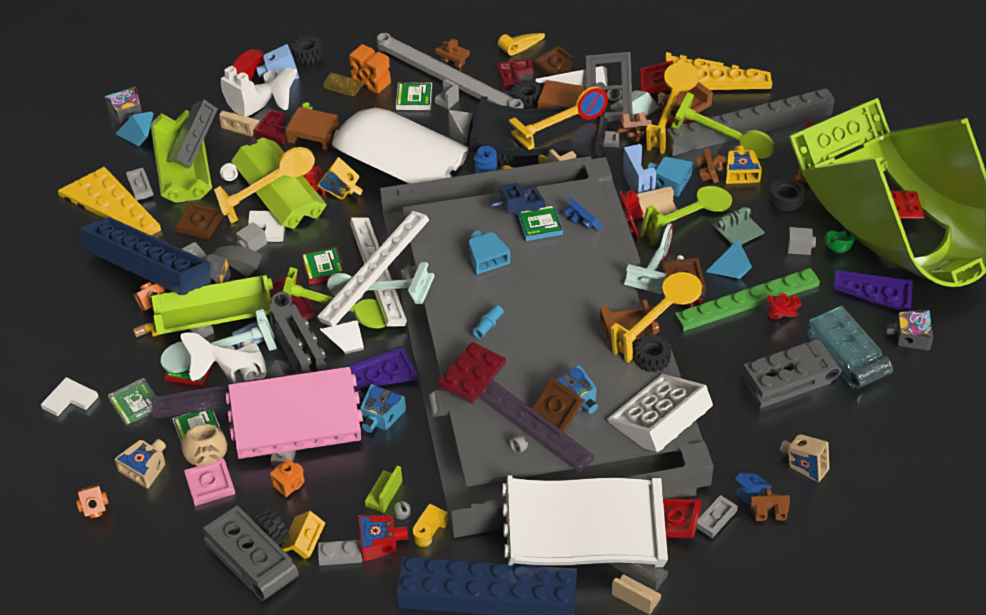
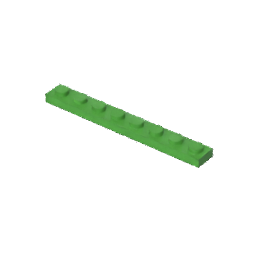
M809 268L675 313V320L681 329L686 331L769 303L766 301L769 295L778 296L784 293L790 296L817 287L820 280L812 269Z

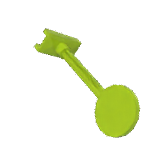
M689 92L686 94L671 126L678 130L685 118L691 121L695 120L739 140L740 145L745 150H753L757 158L770 157L775 149L773 140L764 132L749 130L742 134L696 113L695 110L690 108L694 95Z
M706 186L698 190L696 195L697 202L665 216L653 205L646 207L640 236H648L651 239L650 245L652 246L658 244L661 227H664L665 224L702 208L715 212L725 211L730 208L732 197L722 188Z
M290 267L283 292L288 293L291 297L292 295L296 297L302 296L325 304H329L334 299V297L296 285L298 269ZM361 300L349 309V311L354 312L356 319L367 327L383 328L387 326L378 300Z

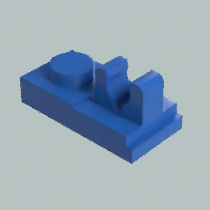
M569 199L570 202L568 204L570 206L564 214L568 218L574 214L571 220L575 224L581 218H584L582 222L588 228L593 226L596 230H599L603 226L597 218L574 199Z

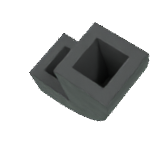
M224 246L214 250L212 253L227 258L228 265L247 277L258 268L262 258L261 254L240 246Z

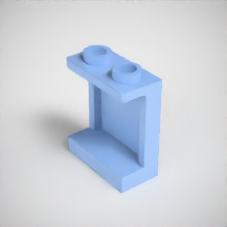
M641 144L624 148L623 175L630 189L636 192V194L655 190L656 184L655 169L643 170L641 166Z

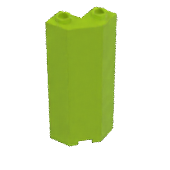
M187 110L176 120L161 113L151 123L161 196L175 203L199 200L212 189L204 140L190 168L184 167L177 161L167 162L190 113Z
M261 138L254 145L242 146L232 159V163L246 181L252 185L279 169V160L284 152L276 142ZM282 175L256 191L257 195L279 223L292 229L299 224L304 215L318 218L327 205L303 175L299 177Z
M267 275L202 286V288L190 291L186 295H178L175 292L153 295L151 297L157 335L256 317V311L261 309L264 310L265 315L270 314L269 305L272 304V298L269 290L273 289L271 278L267 279Z

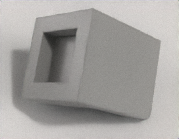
M444 79L443 91L435 97V103L449 110L459 101V88L457 84Z

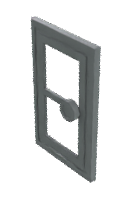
M630 52L587 55V89L594 86L600 87L604 91L622 89L623 111L605 113V118H608L607 123L619 122V117L623 114H630V119L633 121ZM621 62L622 85L605 86L603 82L596 84V64Z

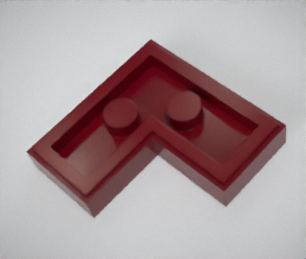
M530 58L497 63V70L504 90L512 89L515 84H518L520 81L518 76L533 74Z
M270 109L253 129V134L284 145L287 141L286 127L280 125L286 119L285 113Z

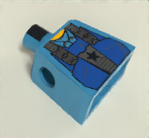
M579 365L558 378L560 382L585 399L579 411L585 409L589 414H592L597 410L598 404L595 402L596 386Z
M371 384L360 408L364 422L362 428L367 432H372L375 427L387 430L405 412V397Z

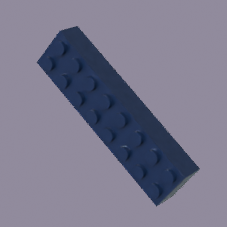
M107 217L80 228L82 249L140 277L146 278L165 289H169L178 295H186L188 292L202 288V286L210 283V263L116 219Z
M403 557L397 590L398 608L487 615H574L577 569Z

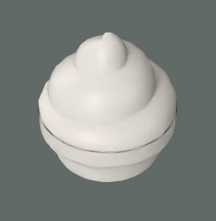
M226 163L220 169L221 177L224 180L232 181L238 176V169L234 164Z

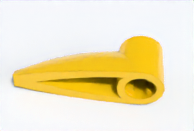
M533 33L513 38L505 34L499 38L498 46L509 55H515L545 38V34Z

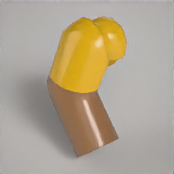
M145 323L132 329L136 338L152 332L153 336H157L155 323Z

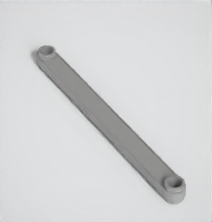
M381 33L377 36V47L382 52H387L442 81L447 79L457 84L460 90L478 99L481 96H485L492 103L514 108H524L521 100L514 99L390 37L387 33Z

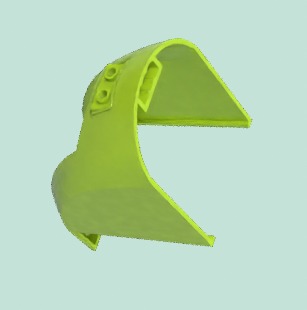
M875 98L852 106L851 109L789 135L801 172L814 194L832 216L870 250L902 269L944 286H964L978 280L986 273V170L967 118L890 131L879 99ZM858 146V150L835 160L834 156ZM883 171L887 173L901 191H917L923 213L946 229L942 242L932 252L914 258Z

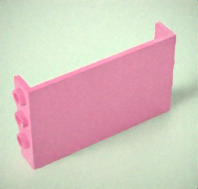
M350 367L230 384V392L226 393L227 405L232 407V410L228 411L229 422L234 423V428L230 429L232 441L236 440L238 458L361 440L359 422L363 421L361 409L357 410L356 404L360 403L358 391L354 392L353 386H357L355 374H351Z

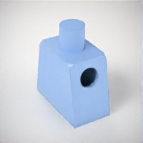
M288 44L263 56L265 65L256 67L259 77L272 70L279 73L286 68L297 70ZM298 72L296 73V76H295L294 79H298V78H299Z

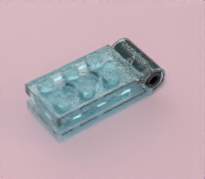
M843 306L809 320L811 329L807 331V336L812 341L821 340L841 368V376L852 388H861L892 374L893 366L889 358L884 355L882 356L881 349Z

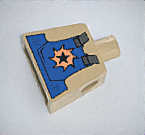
M801 434L792 443L787 440L783 441L780 451L789 455L790 467L820 482L829 470L828 442Z
M157 439L152 445L139 440L115 458L118 472L148 489L165 466L162 451L166 448V445L160 439Z

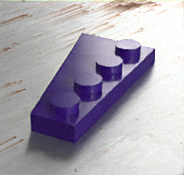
M836 270L833 289L902 312L911 310L912 280Z
M403 347L348 366L350 367L351 374H355L357 384L355 387L357 389L370 387L371 384L380 386L418 380V374Z

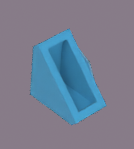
M146 112L132 115L116 135L140 146L148 137L154 113Z
M736 240L706 272L740 279L752 268V265L739 240Z

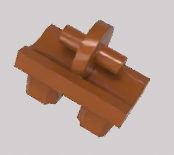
M451 39L449 42L444 41L439 48L435 49V53L441 56L442 61L449 62L452 60L454 65L459 68L465 64V59L470 55V51L459 47L455 39Z
M644 112L634 115L635 122H631L630 114L621 115L616 131L617 133L627 132V137H631L634 142H638L641 136L645 135L644 130H646L648 124H652L651 120L646 119Z
M707 148L704 149L705 155L696 158L700 168L699 172L703 181L712 178L713 182L717 183L719 179L716 170L722 171L727 165V160L720 155H716L715 158L711 157L710 149Z
M765 488V494H757V496L751 497L750 514H754L756 521L766 520L767 513H774L777 520H786L790 497L789 495L779 496V493L772 494L771 488Z

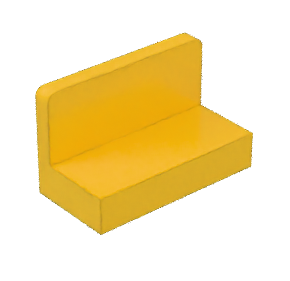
M311 511L296 516L288 531L289 538L283 542L281 549L284 552L293 549L304 559L309 558L325 522Z

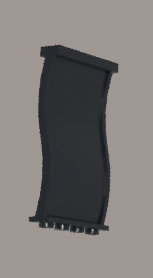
M481 96L470 136V152H477V149L482 146H490L496 150L497 154L512 156L549 155V150L553 149L558 155H565L573 151L576 154V158L591 156V159L602 158L608 118H605V111L591 120L583 119L578 114L535 132L533 134L535 148L527 150L511 135V131H514L515 128L509 123L510 119L516 118L524 126L533 125L570 108H514L489 102L488 97Z

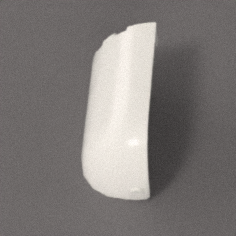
M381 108L360 110L347 119L341 128L335 132L334 140L331 144L338 150L409 184L451 178L450 172L452 170L456 171L459 166L464 164L470 150L469 147L394 112Z

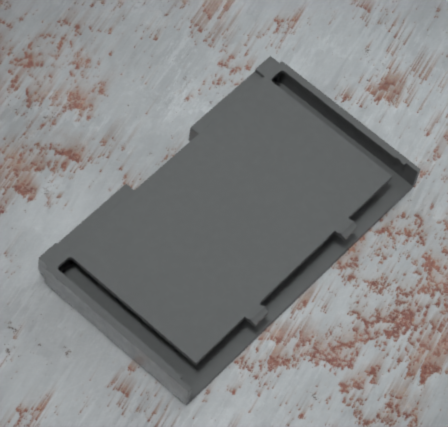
M591 156L380 188L382 213L388 238L412 211L425 214L429 219L424 227L393 260L397 280L414 278L420 262H427L429 264L427 272L434 273L435 275L423 304H415L408 288H400L399 292L407 320L406 324L453 538L503 529L504 524H507L506 516H503V503H506V496H502V483H506L508 476H512L514 479L537 481L596 478L652 480V478H661L663 499L696 496L697 488L711 485L714 466L696 420L658 452L642 448L607 420V418L661 374L681 378L672 350L668 367H664L662 371L658 369L657 372H653V370L647 372V369H641V365L637 366L634 359L636 345H632L633 359L629 363L625 362V356L621 352L614 355L612 349H609L599 321L601 306L608 305L610 313L642 307L636 288L624 285L628 265L640 267L641 261L618 198L606 157L591 159ZM518 183L521 189L537 187L545 200V206L554 204L563 229V235L526 241L517 214H508L504 207L491 208L490 201L500 200L499 186ZM569 199H574L597 218L603 226L599 230H596L593 226L588 228L582 222L584 218H581L575 224L571 220L574 214L569 218L564 214L570 206L568 204L570 202ZM478 230L483 235L491 232L495 233L510 250V264L476 275L469 255V240L472 239V233ZM493 305H499L504 312L496 321L495 327L490 329L483 339L476 338L473 335V330L481 322L482 316L487 314ZM471 342L506 358L504 367L473 404L438 387V381ZM655 351L646 352L648 355L651 356L659 355V353ZM579 365L596 386L595 402L598 404V408L592 414H589L585 409L579 411L565 434L562 435L530 411L551 377L558 379ZM516 436H524L525 442H528L527 449L520 454L514 453L510 447V440Z

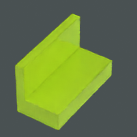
M397 466L393 473L382 471L365 500L366 507L383 513L386 511L402 483L400 466Z

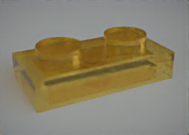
M330 73L324 81V88L355 96L362 87L360 80L335 73Z

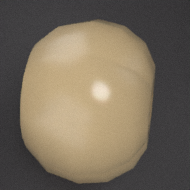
M202 424L192 427L184 435L181 448L185 459L189 463L198 467H205L218 463L226 454L228 444L223 432L219 428L210 424Z

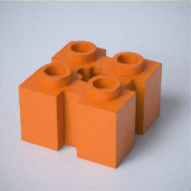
M363 44L349 55L350 65L354 67L351 70L353 82L362 86L366 84L368 89L376 93H380L391 83L388 70L390 67L388 56L380 52L375 54L372 48Z

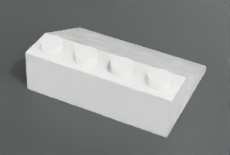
M661 374L607 418V420L642 448L658 452L684 429L689 427L697 418L705 414L713 404L706 385Z

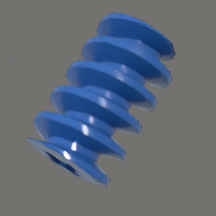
M490 146L480 147L474 155L475 174L497 171L496 150Z

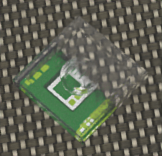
M144 378L108 395L110 402L126 425L162 408L161 402Z

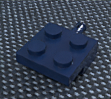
M518 183L499 186L500 200L490 201L492 209L504 207L508 214L514 215L520 214L523 211H538L540 208H545V200L537 187L521 189Z

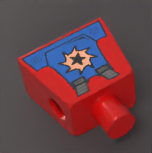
M358 516L363 561L394 554L397 552L396 541L408 539L407 526L394 528L392 516Z

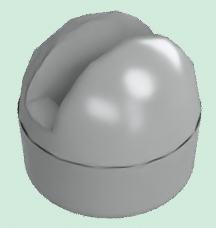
M621 89L607 91V96L612 101L618 100L622 95Z
M516 436L510 440V447L514 453L520 454L527 449L528 442H525L524 436Z
M406 501L396 503L394 506L395 517L400 520L407 519L411 514L409 504Z

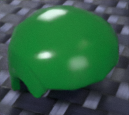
M828 231L824 236L825 245L834 253L847 252L855 240L854 235L852 234L849 237L846 231L840 233Z

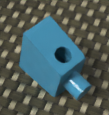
M664 157L659 165L650 162L647 169H655L656 187L666 188L671 186L674 195L679 196L692 175L693 162Z
M479 230L472 233V239L469 240V255L476 275L510 264V250L495 233L491 232L483 235Z

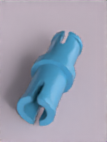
M493 305L491 310L482 316L481 322L473 330V335L478 339H483L485 334L495 327L496 321L504 312L499 305Z

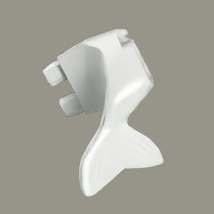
M233 66L224 70L225 76L221 78L222 92L227 104L235 113L247 117L262 109L272 95H274L275 101L281 109H288L289 88L296 76V69L286 68L274 80L254 85L246 73L237 74L236 68Z
M196 333L181 334V339L191 355L190 377L192 381L203 377L213 362H217L231 384L263 380L267 372L265 360L256 342L254 343L251 339L242 342L243 347L235 350L234 346L226 348L214 346Z

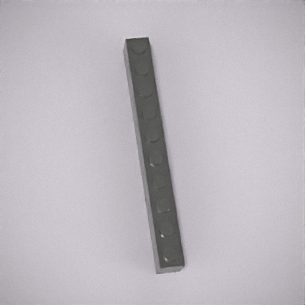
M825 88L709 119L742 134L749 130L766 132L832 115L835 99L829 90ZM697 121L680 125L678 130L673 127L668 128L666 134V146L672 156L735 140V138Z

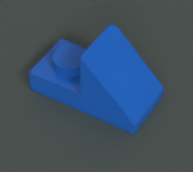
M739 473L735 479L740 483L735 494L748 505H751V497H755L757 494H765V488L772 487L759 475L753 473Z

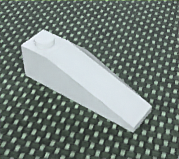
M603 66L596 67V84L603 82L605 86H608L607 68ZM586 69L536 79V82L545 84L546 80L586 86L587 89Z

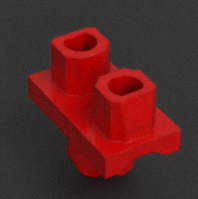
M781 293L778 296L769 295L766 298V301L771 304L768 308V315L770 318L777 320L782 316L796 317L798 315L796 309L802 305L797 295H792L789 298L786 294Z

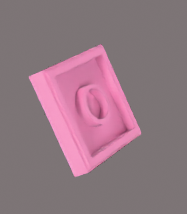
M224 458L214 465L196 466L184 470L195 506L235 494Z

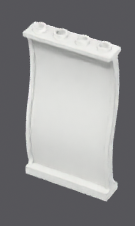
M508 476L506 483H502V496H506V503H503V516H506L507 524L503 526V535L507 537V544L504 545V557L508 558V565H513L514 563L529 565H576L623 562L654 564L655 567H664L668 560L661 478H652V480L596 478L537 481L514 479L512 476Z

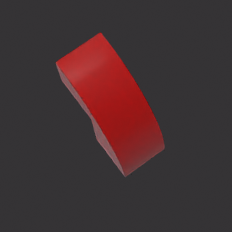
M258 49L248 50L240 55L232 66L236 68L237 74L246 73L251 81L258 65H265L263 56L267 53Z

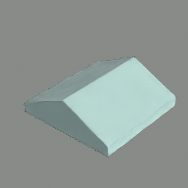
M637 90L632 92L633 121L631 122H635L634 115L644 112L647 118L659 110V106L648 92ZM622 99L611 105V109L615 112L623 111Z

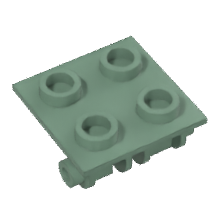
M742 207L737 212L733 211L727 216L719 218L713 224L731 244L739 240L742 245L765 233L749 217L751 213L749 207Z

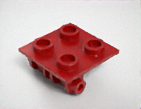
M619 190L622 197L619 198L622 209L626 208L623 210L627 222L631 221L628 223L631 233L635 232L639 239L633 220L641 219L643 211L637 194L632 190L622 194V191Z
M890 191L900 220L901 218H925L917 191Z

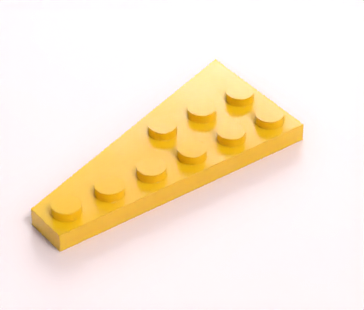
M668 52L665 55L666 62L673 60L674 63L687 62L694 65L699 73L698 82L709 90L772 88L770 72L751 68L742 70L739 69V66L732 65V67L723 66V63L699 58L691 60L686 59L687 56L683 55L675 57L671 56V53Z
M105 167L58 190L59 196L71 199V202L79 203L85 206V209L103 218L111 217L149 235L161 231L157 221Z

